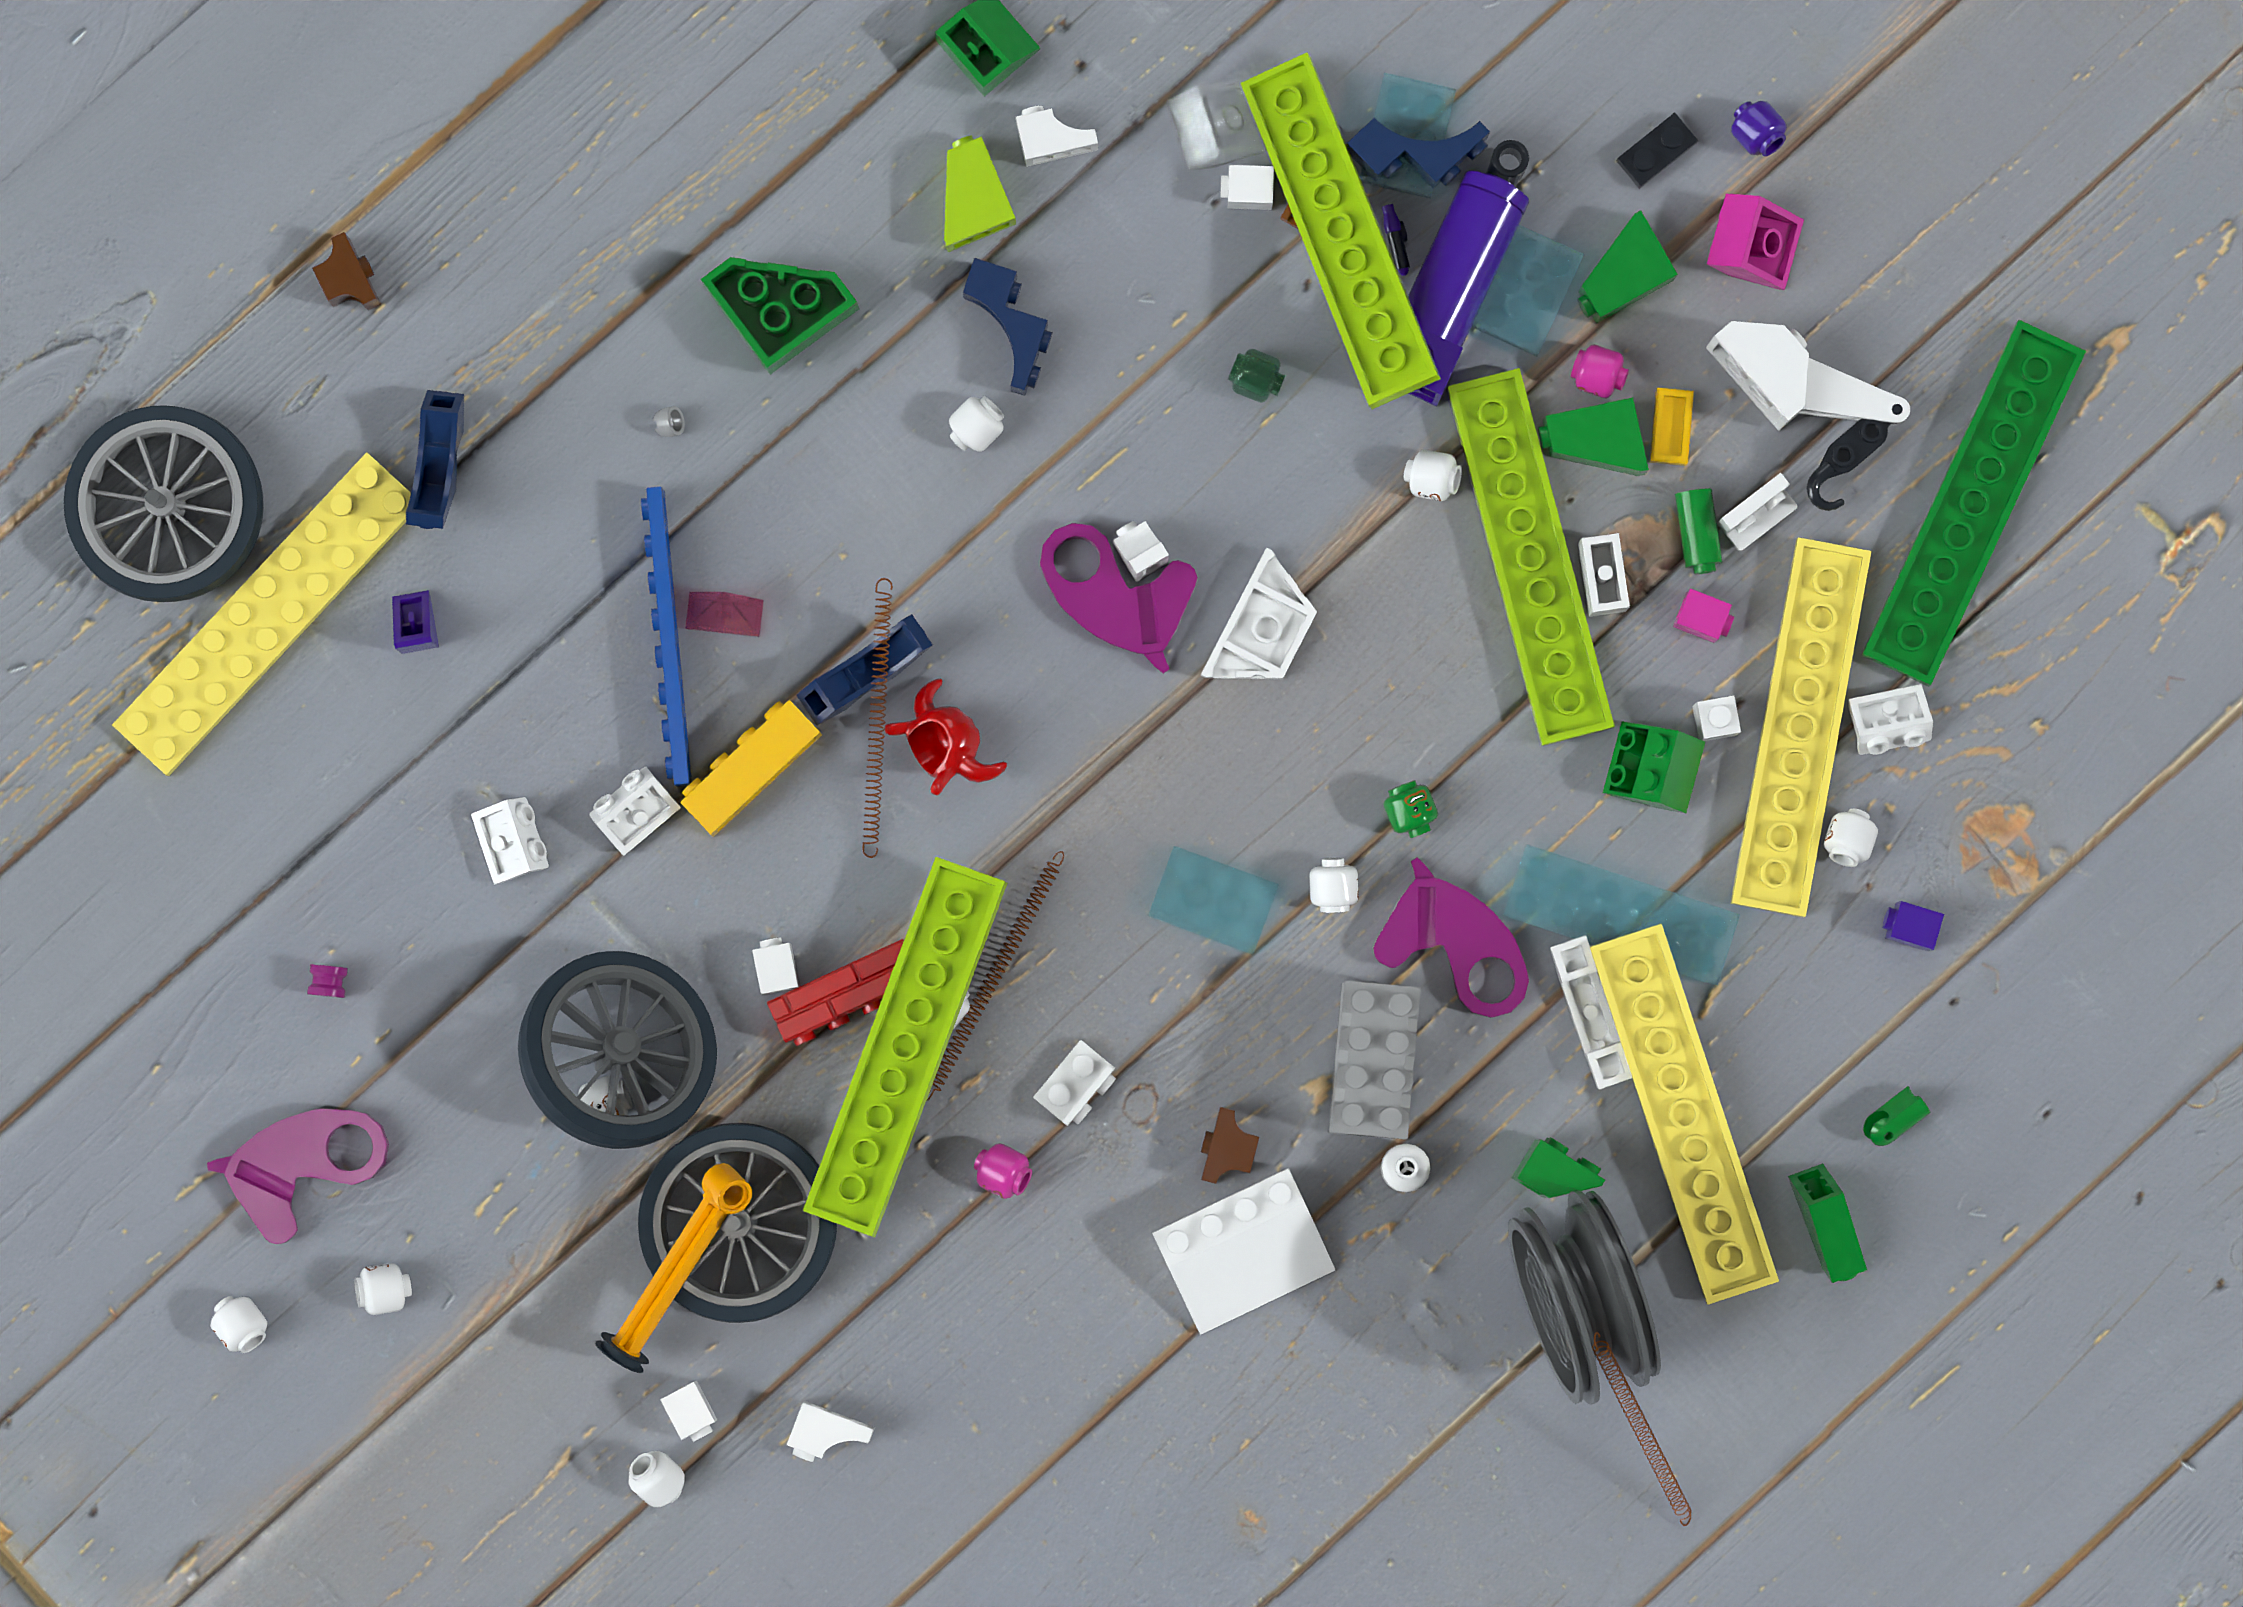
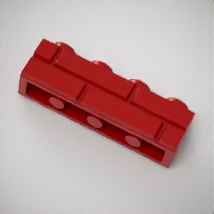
M904 939L767 1001V1005L785 1043L794 1041L795 1046L798 1047L817 1038L814 1033L815 1030L828 1025L829 1030L832 1031L851 1022L848 1015L862 1009L864 1015L878 1010Z

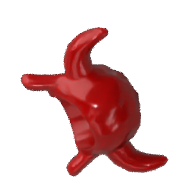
M939 678L928 682L915 696L913 708L916 716L915 720L890 723L884 727L885 733L888 735H906L918 763L931 777L936 778L930 789L931 793L936 796L942 792L950 779L957 774L969 781L979 783L998 777L1007 767V763L1004 761L995 764H982L975 759L980 744V733L972 718L968 717L957 707L942 706L935 708L933 697L943 682Z

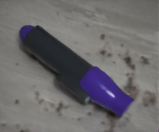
M1388 204L1382 206L1384 229L1388 237L1395 267L1401 276H1406L1410 268L1404 244L1408 240L1407 232L1403 221L1399 220L1395 212L1394 205Z

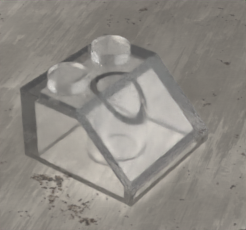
M1243 81L1196 85L1167 101L1189 171L1216 168L1267 151L1240 84Z

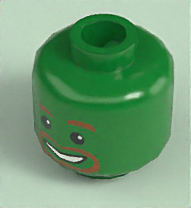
M1413 780L1388 790L1389 797L1385 799L1383 805L1394 832L1400 834L1408 832L1410 838H1414L1431 831L1429 823L1437 818L1438 810L1426 785H1417L1416 781Z

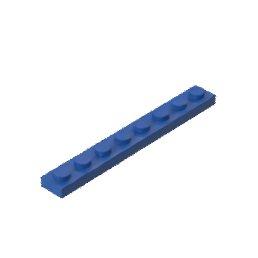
M660 486L646 488L647 498H641V510L643 520H649L651 535H644L646 556L653 557L654 571L648 572L650 594H656L657 608L651 609L652 626L654 631H660L661 645L655 646V659L657 668H663L664 682L658 683L660 705H667L668 719L662 720L664 742H670L671 756L665 757L667 779H674L675 786L684 787L692 782L666 499L665 491Z

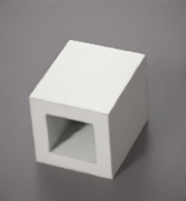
M1229 165L1228 176L1221 175L1220 198H1228L1227 209L1272 210L1274 167Z
M1734 696L1700 701L1692 706L1698 739L1710 741L1736 736L1741 733Z
M781 937L760 941V949L752 950L761 994L768 995L800 987L791 943L783 944Z
M697 1380L660 1399L681 1440L690 1436L694 1442L713 1432L710 1424L716 1422L717 1418Z

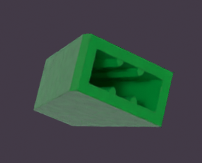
M1641 210L1632 216L1578 291L1581 297L1577 298L1581 310L1587 318L1593 316L1596 323L1671 283L1678 275Z
M1633 397L1546 415L1542 421L1543 426L1538 427L1542 449L1548 448L1550 457L1634 476L1645 475L1649 470Z
M1822 1163L1788 1176L1821 1267L1832 1283L1848 1281L1856 1277L1858 1273L1866 1271L1867 1267L1844 1193Z

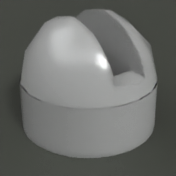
M666 407L655 413L653 421H656L658 428L654 430L660 436L673 437L683 433L685 422L683 414L678 407Z

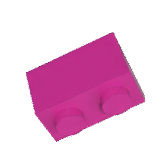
M1725 194L1714 239L1710 247L1707 265L1731 277L1785 290L1804 219L1761 196Z

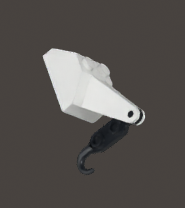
M1731 321L1712 338L1706 348L1778 431L1798 414L1857 421L1827 448L1819 467L1809 477L1806 487L1808 498L1819 509L1831 511L1844 505V500L1838 499L1834 502L1824 500L1819 493L1820 486L1829 478L1852 471L1878 449L1887 439L1888 426L1901 424L1907 419L1910 414L1909 403L1902 397L1886 392L1809 358V353L1805 349L1807 343L1795 329L1789 331L1785 325Z

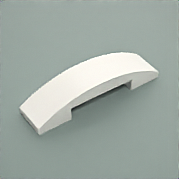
M1586 935L1550 947L1564 997L1597 1088L1602 1089L1631 1079L1632 1075L1597 974Z

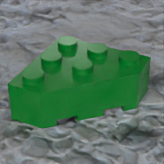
M730 257L701 278L705 289L770 375L859 310L856 299L838 275L831 271H816L798 268L797 266L769 262L767 264Z

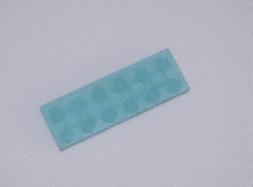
M1526 844L1503 916L1571 939L1586 935L1589 945H1596L1661 923L1678 974L1718 986L1740 914Z

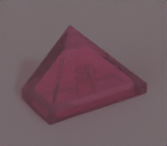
M689 592L685 629L760 637L764 600L728 592Z

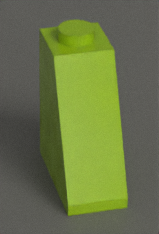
M972 135L963 137L953 142V148L947 150L944 242L948 252L1016 225L1015 215L982 136L973 139Z

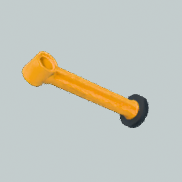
M716 1164L705 1173L702 1179L703 1200L616 1335L602 1332L601 1337L603 1341H596L597 1348L622 1367L636 1373H643L644 1369L641 1364H649V1360L641 1352V1349L727 1215L742 1211L750 1203L752 1198L751 1186L729 1164Z

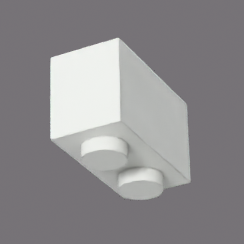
M1619 533L1582 538L1578 543L1588 617L1626 612L1630 605Z

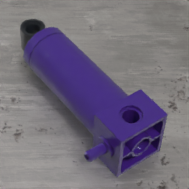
M1506 140L1498 144L1493 151L1486 173L1470 170L1465 172L1408 294V299L1441 378L1408 394L1436 407L1462 353V346L1519 226L1522 215H1524L1530 202L1529 198L1516 188L1529 162V153L1526 147L1519 141ZM1504 154L1514 155L1519 162V166L1512 170L1505 169L1501 165L1499 158Z

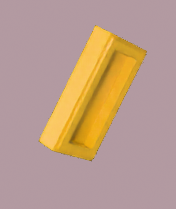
M1656 388L1649 463L1688 465L1694 391Z

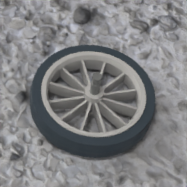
M177 406L142 407L123 413L105 423L89 437L77 453L65 484L64 516L66 527L73 546L82 561L96 577L112 589L144 601L177 602L189 600L204 595L222 585L241 568L249 557L259 536L263 519L262 485L258 471L245 446L227 427L217 420L195 410ZM171 435L162 487L144 439ZM180 437L188 438L204 445L205 449L171 488ZM136 442L139 444L154 486L152 489L147 488L114 460L124 449ZM213 453L224 467L227 476L180 493ZM110 463L146 492L145 498L99 491V483ZM227 484L231 485L232 512L186 505L185 500ZM96 496L145 504V507L100 524L97 523ZM185 511L230 518L227 530L219 544L216 545L183 517ZM149 514L115 555L106 544L101 532ZM179 520L214 548L208 556L193 566H190L175 526V523ZM156 521L148 571L138 570L124 563L122 560ZM164 525H168L184 568L183 570L170 573H156Z

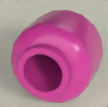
M1593 344L1586 351L1582 349L1579 351L1572 368L1571 378L1576 379V387L1580 391L1606 399L1613 394L1615 389L1622 391L1629 370L1623 368L1624 359L1621 353Z
M1002 1143L995 1144L989 1150L983 1149L978 1154L974 1163L979 1186L1003 1199L1011 1198L1014 1194L1017 1196L1022 1194L1032 1176V1169L1029 1168L1028 1158Z

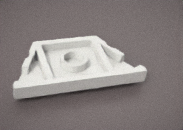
M1266 547L1201 673L1202 677L1217 679L1284 678L1317 611L1300 591L1298 585L1290 574L1286 572L1271 549Z

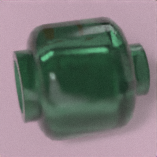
M1248 349L1244 355L1238 353L1228 380L1233 382L1232 389L1235 393L1262 403L1269 398L1270 394L1278 396L1286 375L1279 373L1281 368L1279 359L1255 349Z

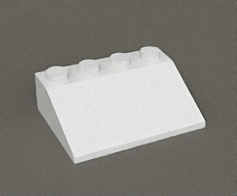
M1289 1168L1152 1232L1200 1335L1335 1271V1267Z

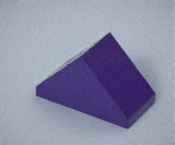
M429 590L392 597L395 649L405 654L439 648Z

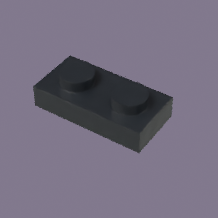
M1674 112L1619 156L1616 161L1640 189L1697 144L1698 140Z

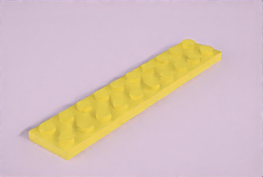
M366 452L120 715L112 726L166 776H170L406 523V510L411 492Z
M1799 537L1796 539L1730 904L1806 917L1871 551Z
M1660 923L1590 946L1597 973L1706 1304L1709 1305L1779 1282L1662 924Z

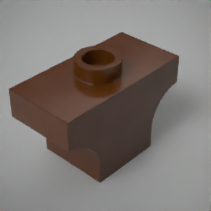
M345 232L331 238L333 244L331 255L323 263L312 267L328 302L335 307L345 301H357L362 303L368 311L381 305L369 280L375 274L366 256L358 257L350 238Z
M1220 1107L1214 1132L1206 1131L1201 1148V1153L1207 1154L1201 1177L1203 1181L1216 1184L1218 1178L1226 1171L1239 1170L1246 1173L1251 1171L1259 1137L1247 1134L1237 1126L1234 1110Z

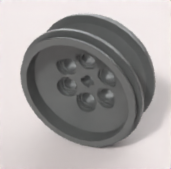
M1580 1190L1570 1192L1565 1215V1233L1560 1236L1557 1244L1552 1241L1543 1223L1531 1208L1521 1209L1518 1218H1512L1508 1222V1236L1512 1258L1533 1326L1548 1362L1566 1395L1575 1404L1582 1402L1584 1399L1586 1403L1592 1405L1600 1399L1596 1355H1594L1592 1349L1596 1332L1600 1334V1337L1596 1334L1595 1342L1606 1341L1609 1344L1623 1374L1630 1377L1639 1387L1648 1385L1650 1376L1658 1375L1661 1369L1657 1334L1637 1269L1618 1225L1604 1201L1594 1191H1589L1586 1194ZM1599 1342L1596 1344L1597 1348L1599 1346H1607V1344L1604 1342ZM1599 1348L1596 1354L1598 1355L1601 1351L1607 1350V1348ZM1607 1352L1606 1354H1604V1355H1602V1356H1599V1357L1602 1358V1357H1604V1356H1606V1355H1609L1610 1353Z

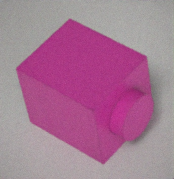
M1690 588L1685 594L1673 627L1715 643L1720 635L1727 637L1734 620V616L1729 614L1732 604Z

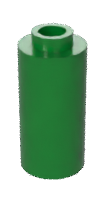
M1695 489L1675 494L1685 568H1693L1695 575L1715 572V565L1723 562L1712 489Z

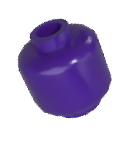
M1748 101L1735 111L1734 117L1736 119L1732 124L1731 132L1750 155L1758 156L1762 154L1763 156H1769L1776 152L1785 142L1786 136L1784 134L1787 124L1767 101H1758L1753 104Z

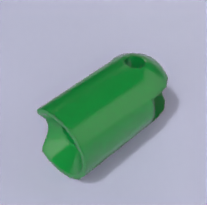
M1907 1086L1866 1118L1863 1131L1865 1136L1871 1139L1875 1145L1886 1146L1931 1112L1920 1096H1914L1910 1087Z

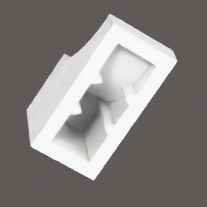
M1034 106L1022 110V115L1016 117V125L1026 167L1098 150L1095 129L1079 130L1068 127L1053 116L1052 108L1044 110L1043 106Z
M1132 521L1116 531L1119 537L1113 540V545L1136 582L1168 564V552L1162 542L1153 534L1146 521L1137 525L1136 521Z
M804 1401L787 1445L794 1448L793 1455L813 1462L815 1456L822 1459L828 1448L840 1442L860 1441L868 1444L875 1427Z

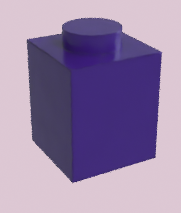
M1896 902L1894 908L1889 907L1884 917L1882 928L1887 929L1885 939L1921 950L1932 951L1936 945L1944 914L1907 902Z

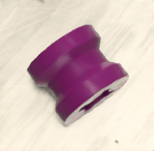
M310 964V973L313 975L312 984L308 986V995L345 998V989L342 987L343 979L347 976L348 968Z

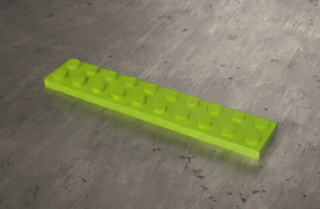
M1306 52L1241 82L1240 84L1369 407L1373 410L1441 379L1311 56Z
M1520 368L1450 385L1447 387L1451 407L1541 746L1614 728L1615 725Z
M935 857L803 1208L804 1212L871 1237H876L1008 884L1007 882Z

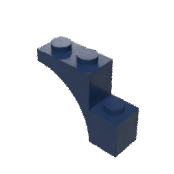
M1373 118L1347 142V148L1350 155L1375 182L1383 175L1387 179L1392 177L1403 166L1404 163L1400 160L1403 157L1434 189L1441 182L1447 186L1459 175L1461 170L1458 166L1467 157L1473 161L1488 147L1485 141L1490 131L1479 121L1467 131L1454 137L1424 141L1399 135Z
M974 258L963 290V297L965 300L975 303L990 313L1003 328L1011 344L1014 356V371L1010 385L1011 392L1025 396L1028 387L1035 388L1041 371V367L1036 366L1039 352L1047 353L1053 332L1047 331L1048 320L1008 307L1009 303L1016 304L1022 283L1016 282L1017 271Z
M427 390L420 411L418 453L411 496L406 510V525L419 526L423 529L444 528L456 492L457 450L464 432V394Z
M912 614L898 622L890 629V633L886 634L890 638L886 643L890 646L885 649L889 652L888 655H885L889 660L885 662L888 668L884 669V671L888 675L884 676V678L888 681L895 678L933 645ZM881 636L875 641L886 640L888 638ZM872 642L843 663L814 679L796 695L816 726L847 710L864 694L880 686L871 684L872 682L886 681L871 676L886 674L881 671L872 670V668L878 669L887 666L872 662L887 660L882 657L873 656V654L887 653L873 648L886 647L888 645Z

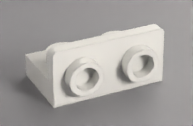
M1781 473L1717 522V525L1738 551L1744 550L1797 509V504L1785 490L1790 484Z
M1922 684L1848 700V708L1857 735L1859 755L1868 753L1878 755L1889 749L1902 746L1916 747L1932 739L1933 720Z
M644 767L640 771L634 770L623 779L622 786L613 794L602 796L594 804V810L589 815L624 856L681 807L650 770Z
M525 797L505 800L471 814L494 885L549 867L546 858V847L540 840L535 825L534 811Z
M1080 1040L1033 1098L1067 1126L1072 1120L1079 1125L1092 1109L1087 1104L1096 1092L1103 1096L1116 1080L1111 1075L1115 1067Z

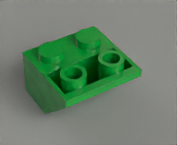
M977 0L962 8L935 31L936 42L984 97L1040 50L1039 45L999 0Z
M1622 721L1602 793L1654 808L1686 814L1705 741L1678 730Z
M1551 1137L1546 1138L1545 1141L1541 1139L1534 1140L1511 1177L1543 1198L1562 1196L1575 1190L1583 1191L1601 1187L1605 1182V1179L1598 1175L1601 1168L1583 1157L1578 1158L1577 1161L1568 1157L1566 1154L1569 1148Z

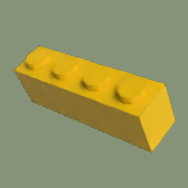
M790 700L784 705L781 701L773 705L764 714L767 721L756 730L753 726L750 727L736 741L740 746L730 756L724 752L709 766L713 771L703 781L696 778L682 791L685 798L680 803L711 836L714 837L822 736L820 731Z

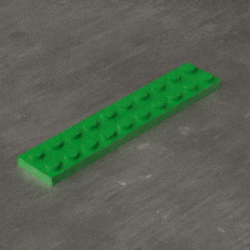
M2021 320L2016 322L1864 647L1862 656L1928 687L1931 686L2086 353L2085 350Z

